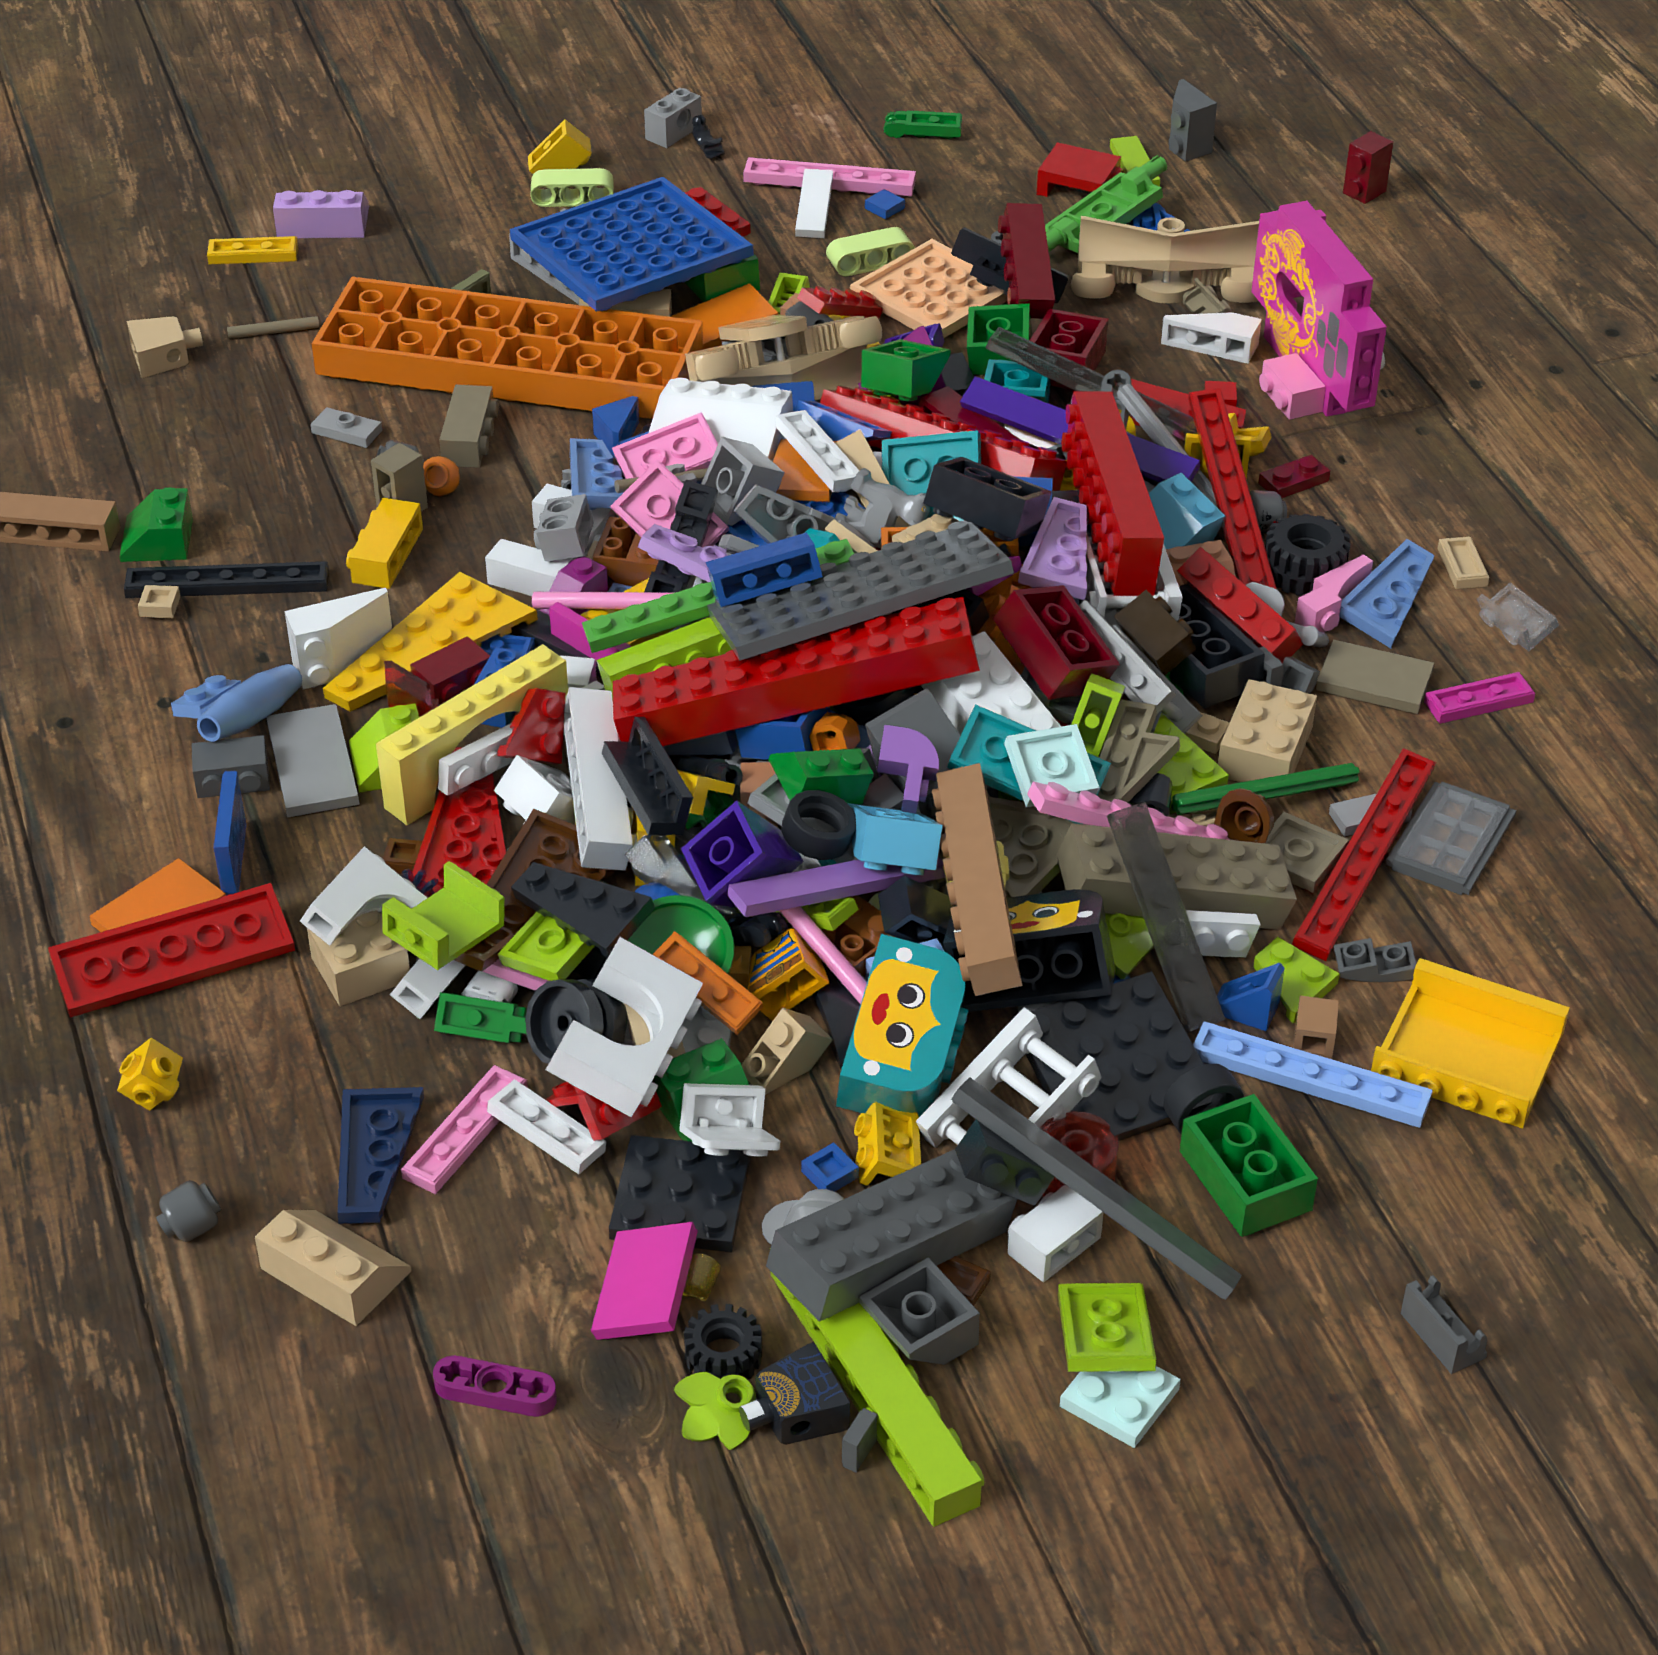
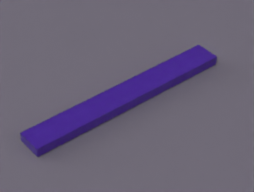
M976 376L960 400L961 406L965 409L1060 445L1063 432L1068 431L1066 410ZM1127 433L1141 474L1144 477L1162 482L1182 473L1192 482L1201 467L1198 459Z

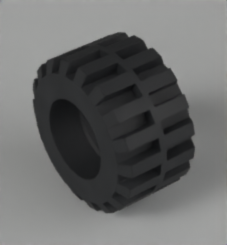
M1310 514L1289 515V518L1283 517L1278 520V523H1273L1267 532L1265 549L1276 588H1282V591L1286 593L1291 592L1297 596H1303L1313 591L1315 578L1348 563L1351 543L1349 534L1345 533L1346 530L1342 526H1338L1337 522L1331 519L1327 520L1323 516H1312Z

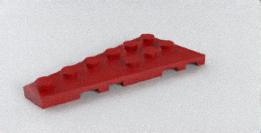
M456 747L453 752H455V751H457V750H459V749H461V748H460V747ZM493 773L450 795L439 791L413 869L414 877L418 871L425 870V882L427 883L433 878L438 879V884L432 888L434 892L444 888V864L448 861L468 871L473 877L487 885L506 854L497 795L494 791Z

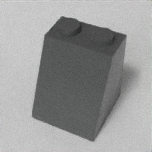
M927 688L865 724L877 769L884 725L913 729L926 736L932 742L938 754V773L951 770L947 768V765L960 738V734ZM879 772L881 775L886 774L904 794L906 776ZM937 778L936 781L929 780L926 802L918 801L916 811L931 819L936 817L935 812H939L936 811L932 789L938 788Z

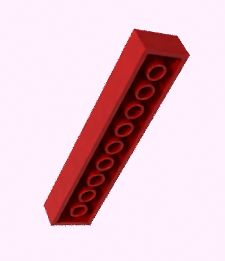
M945 598L927 606L908 607L898 613L878 616L743 660H739L733 650H730L723 655L715 657H700L692 660L690 663L673 667L662 666L652 672L623 676L619 680L613 681V720L620 741H629L634 717H645L661 745L666 746L980 671L964 598Z

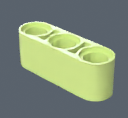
M601 168L538 170L531 179L530 197L534 204L541 207L579 206L613 194L614 179L610 171ZM573 186L576 189H569L568 187Z
M890 227L833 240L827 247L826 255L840 275L852 276L875 271L913 250L915 246L901 228Z

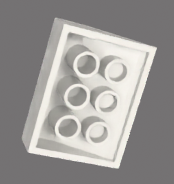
M687 378L670 379L660 394L649 433L702 412L718 444L721 437L750 443L773 461L780 439H786L775 427L776 415L793 412L792 391L780 390L777 387H750L747 384H720L717 381H689Z

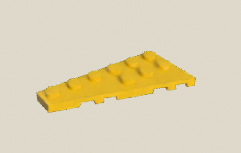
M459 572L323 687L324 697L351 712L386 695L387 688L403 680L407 684L412 682L411 663L466 636L481 647V642L497 634L503 637L512 633L511 627L523 621L528 625L538 620L537 610Z

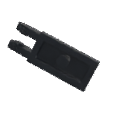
M770 912L745 917L742 913L726 914L724 917L731 929L734 943H738L739 946L751 944L753 947H762L770 942V937L779 936L788 929L785 917L779 914V912Z

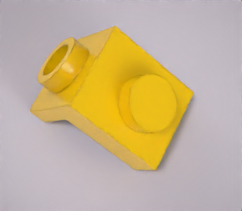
M1229 413L1234 436H1251L1249 456H1255L1264 452L1271 440L1269 426L1239 429L1236 414Z

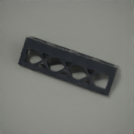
M634 717L629 741H604L601 754L648 835H683L693 796L646 718Z

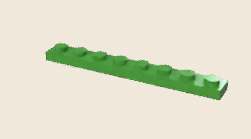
M847 539L833 541L815 548L820 565L830 562L840 565L849 562L848 558L854 554ZM711 582L701 583L692 588L673 594H666L642 604L631 605L620 611L597 616L582 622V626L591 652L595 653L708 617L710 615L707 605L715 603L716 597Z

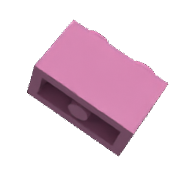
M1297 353L1263 361L1262 374L1259 377L1260 387L1289 420L1323 411L1326 386Z

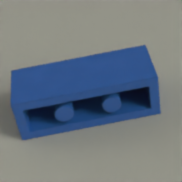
M807 532L705 562L713 592L720 607L823 577L815 545Z

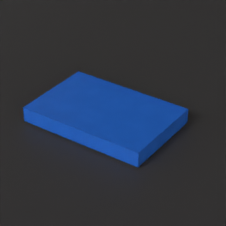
M224 771V774H222L214 839V853L220 886L227 896L239 892L246 834V819L237 771Z

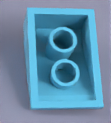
M848 803L856 815V831L852 839L854 856L860 861H864L865 868L886 870L887 864L902 866L901 872L913 875H924V869L936 870L942 824L918 812L915 814L896 809Z

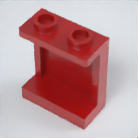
M1057 142L1038 169L1036 195L1047 197L1056 184L1093 192L1120 172L1124 173V169L1120 168L1121 156Z

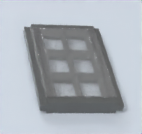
M1434 782L1386 859V865L1392 867L1393 871L1462 895L1464 893L1469 895L1513 821L1517 810L1511 809L1508 804L1445 782H1441V784Z

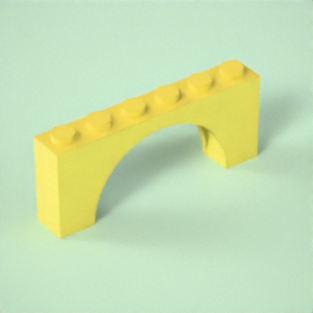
M542 644L377 742L376 749L384 808L405 825L411 824L432 811L435 806V793L438 784L439 759L451 754L474 728L487 719L505 712H520L521 703L528 689L539 688L563 692L567 695L566 660Z

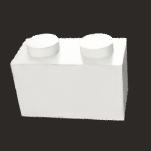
M1065 1184L1055 1193L1051 1192L1045 1195L1039 1205L1029 1213L1015 1218L1008 1230V1255L1044 1283L1101 1238L1103 1212Z

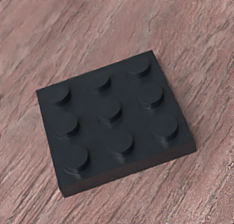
M631 1135L609 1225V1239L615 1240L618 1231L693 1222L698 1230L694 1245L695 1249L732 1252L751 1156L744 1154L743 1150L729 1149L728 1155H710L705 1153L704 1148L692 1144V1141Z

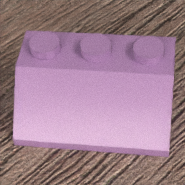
M316 190L301 193L284 191L275 195L273 213L277 237L364 238L369 202L363 192L351 190L341 192Z

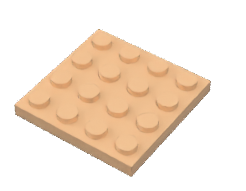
M930 239L850 284V289L860 293L861 290H864L877 298L875 303L883 308L882 312L913 330L923 325L926 327L940 323L944 338L968 324L969 307L1001 305L1007 301V296L1003 293L1004 290L995 286L988 287L980 284L976 277L970 275L973 267L972 264L953 256L951 248L934 239Z

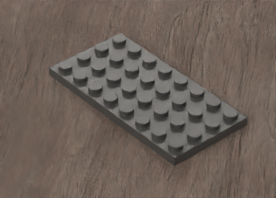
M958 521L950 524L948 529L937 533L933 531L922 532L916 535L914 540L905 543L891 542L885 544L880 551L870 554L868 552L853 554L848 558L849 562L840 565L832 562L821 564L820 568L823 576L821 578L724 607H720L716 599L715 603L708 604L707 607L710 618L737 658L743 660L1014 574L1011 560L972 522Z

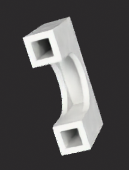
M546 484L532 501L534 528L538 529L540 523L539 516L544 511L547 499L571 496V490L551 484ZM611 508L590 510L594 523L584 556L587 555L594 540L599 541L609 516L618 517ZM500 539L485 557L488 584L532 596L533 592H549L558 571L577 557L544 561L541 549Z
M364 846L314 900L300 922L330 946L356 917L376 910L382 912V904L392 897L411 909L427 899V897L418 891L412 882L402 878L391 869L380 856L373 854ZM417 957L415 965L402 978L390 995L417 1018L421 1019L439 998L440 992L446 990L466 965L453 960L441 969L436 970Z
M619 937L592 986L633 1008L645 1021L649 1030L650 1041L635 1046L619 1044L573 1020L546 1070L632 1117L639 1104L647 1107L658 1087L652 1080L655 1075L662 1078L672 1061L673 1056L667 1054V1051L670 1047L677 1049L688 1028L682 1026L684 1019L691 1022L702 1001L696 998L703 983Z

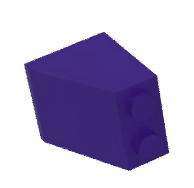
M737 800L681 848L706 902L713 905L737 908L736 905L727 896L729 884L791 873L804 862L799 852L795 851L785 841L779 828Z

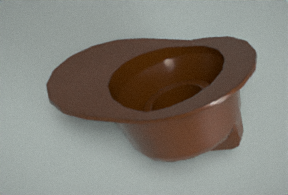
M1239 788L1229 791L1222 797L1214 825L1226 830L1228 833L1227 837L1230 840L1266 843L1274 827V815L1264 796L1257 795L1251 790Z

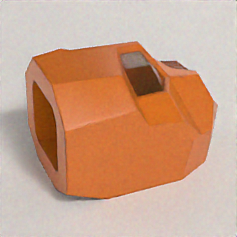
M827 712L814 724L809 735L813 751L855 749L861 740L858 724L843 713Z

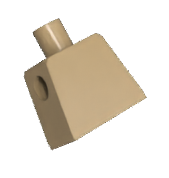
M174 316L127 321L131 348L142 378L186 366L189 363L187 349L203 346L200 329L195 328L182 331L177 317Z

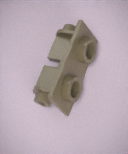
M1197 278L1194 279L1197 287L1192 291L1185 292L1183 295V304L1193 314L1233 313L1225 300H1218L1215 291L1209 284L1204 286Z

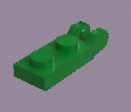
M907 110L890 111L885 117L886 122L883 130L891 138H900L904 134L916 137L940 136L946 139L961 137V113Z

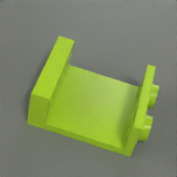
M448 861L444 864V888L412 909L394 897L382 904L383 934L436 970H439L504 926L505 897L497 890L490 888L473 877L468 871Z

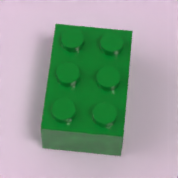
M1255 1094L1183 1119L1180 1153L1241 1237L1313 1211L1318 1178Z

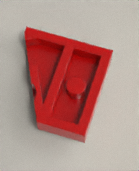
M539 688L528 689L521 703V710L515 715L510 725L513 731L506 745H500L497 757L514 759L516 755L539 763L562 764L566 693Z

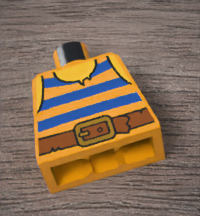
M787 929L786 932L779 936H772V941L755 952L751 957L748 991L763 1002V1008L760 1011L771 1021L775 1019L782 1008L790 1010L829 983L822 960L795 929Z

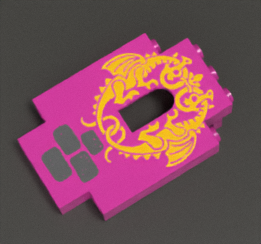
M1308 201L1281 205L1277 211L1260 214L1251 292L1266 310L1264 338L1279 357L1297 353L1323 382L1326 389L1322 412L1326 417L1373 407L1376 402L1387 328L1370 307L1373 278L1325 222L1326 214L1322 210H1315ZM1303 296L1304 304L1301 317L1296 311L1297 303L1293 298Z

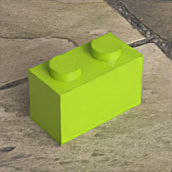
M1092 673L1087 681L1071 725L1077 724L1087 753L1099 757L1125 686Z

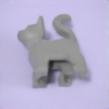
M863 468L856 474L851 487L869 501L867 508L863 509L858 505L856 497L849 496L844 506V510L848 514L847 517L841 513H837L835 518L851 524L875 548H881V527H895L898 516L910 526L918 524L930 518L931 509L928 505L923 504L926 493L907 495L895 485L874 481L871 478V472Z

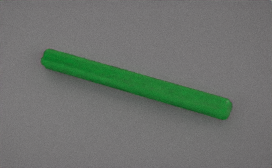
M1353 763L1179 793L1172 797L1171 807L1173 811H1176L1177 815L1218 809L1222 797L1229 791L1239 788L1251 790L1257 795L1264 796L1265 800L1355 784L1359 781L1358 774L1360 770Z

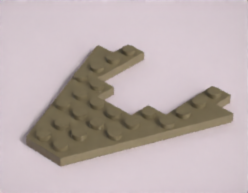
M1120 700L1099 757L1111 763L1097 795L1100 799L1110 802L1114 799H1119L1128 803L1179 751V737L1151 733L1157 716L1156 705ZM988 797L996 841H1000L1003 844L1004 855L1008 857L1010 878L1006 881V898L1039 894L1061 871L1056 854L1073 822L1040 813L1035 806L1026 808L1024 802ZM940 844L938 857L943 861L945 858ZM946 878L936 879L939 883L938 891L949 896Z

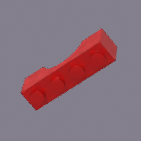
M1201 546L1177 570L1184 584L1190 585L1208 603L1225 615L1258 648L1264 646L1282 664L1285 657H1291L1303 645L1297 630Z

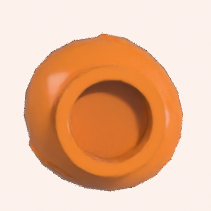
M434 456L424 462L425 485L429 493L441 497L457 489L460 480L459 468L452 460L442 456Z

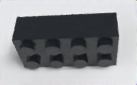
M1184 584L1179 586L1182 594L1179 619L1182 618L1193 630L1194 635L1191 636L1196 650L1170 671L1171 678L1204 709L1242 695L1248 679L1263 682L1265 653L1190 585Z

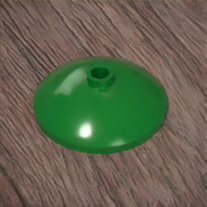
M673 895L653 900L655 909L627 940L653 955L676 931L727 974L730 973L734 961V940L727 921L713 906L690 896Z

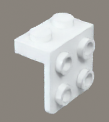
M1186 910L1182 921L1163 919L1164 923L1170 927L1167 932L1175 953L1185 955L1246 958L1261 925L1256 914Z
M684 1083L679 1131L690 1138L692 1144L701 1146L707 1154L718 1156L728 1155L729 1149L743 1150L744 1154L750 1156H767L768 1150H780L781 1141L762 1129L765 1088L758 1085Z

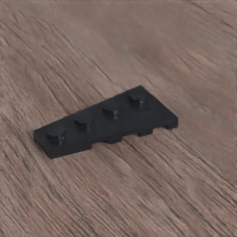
M535 862L511 886L516 899L544 917L549 915L555 919L559 927L565 931L568 929L578 934L582 942L588 946L594 945L598 947L601 954L607 958L619 937L628 940L655 909L653 900L649 896Z

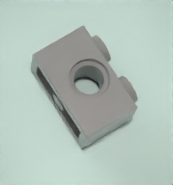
M678 88L644 110L645 139L668 148L693 131V117L702 115L701 96L690 92L688 89Z

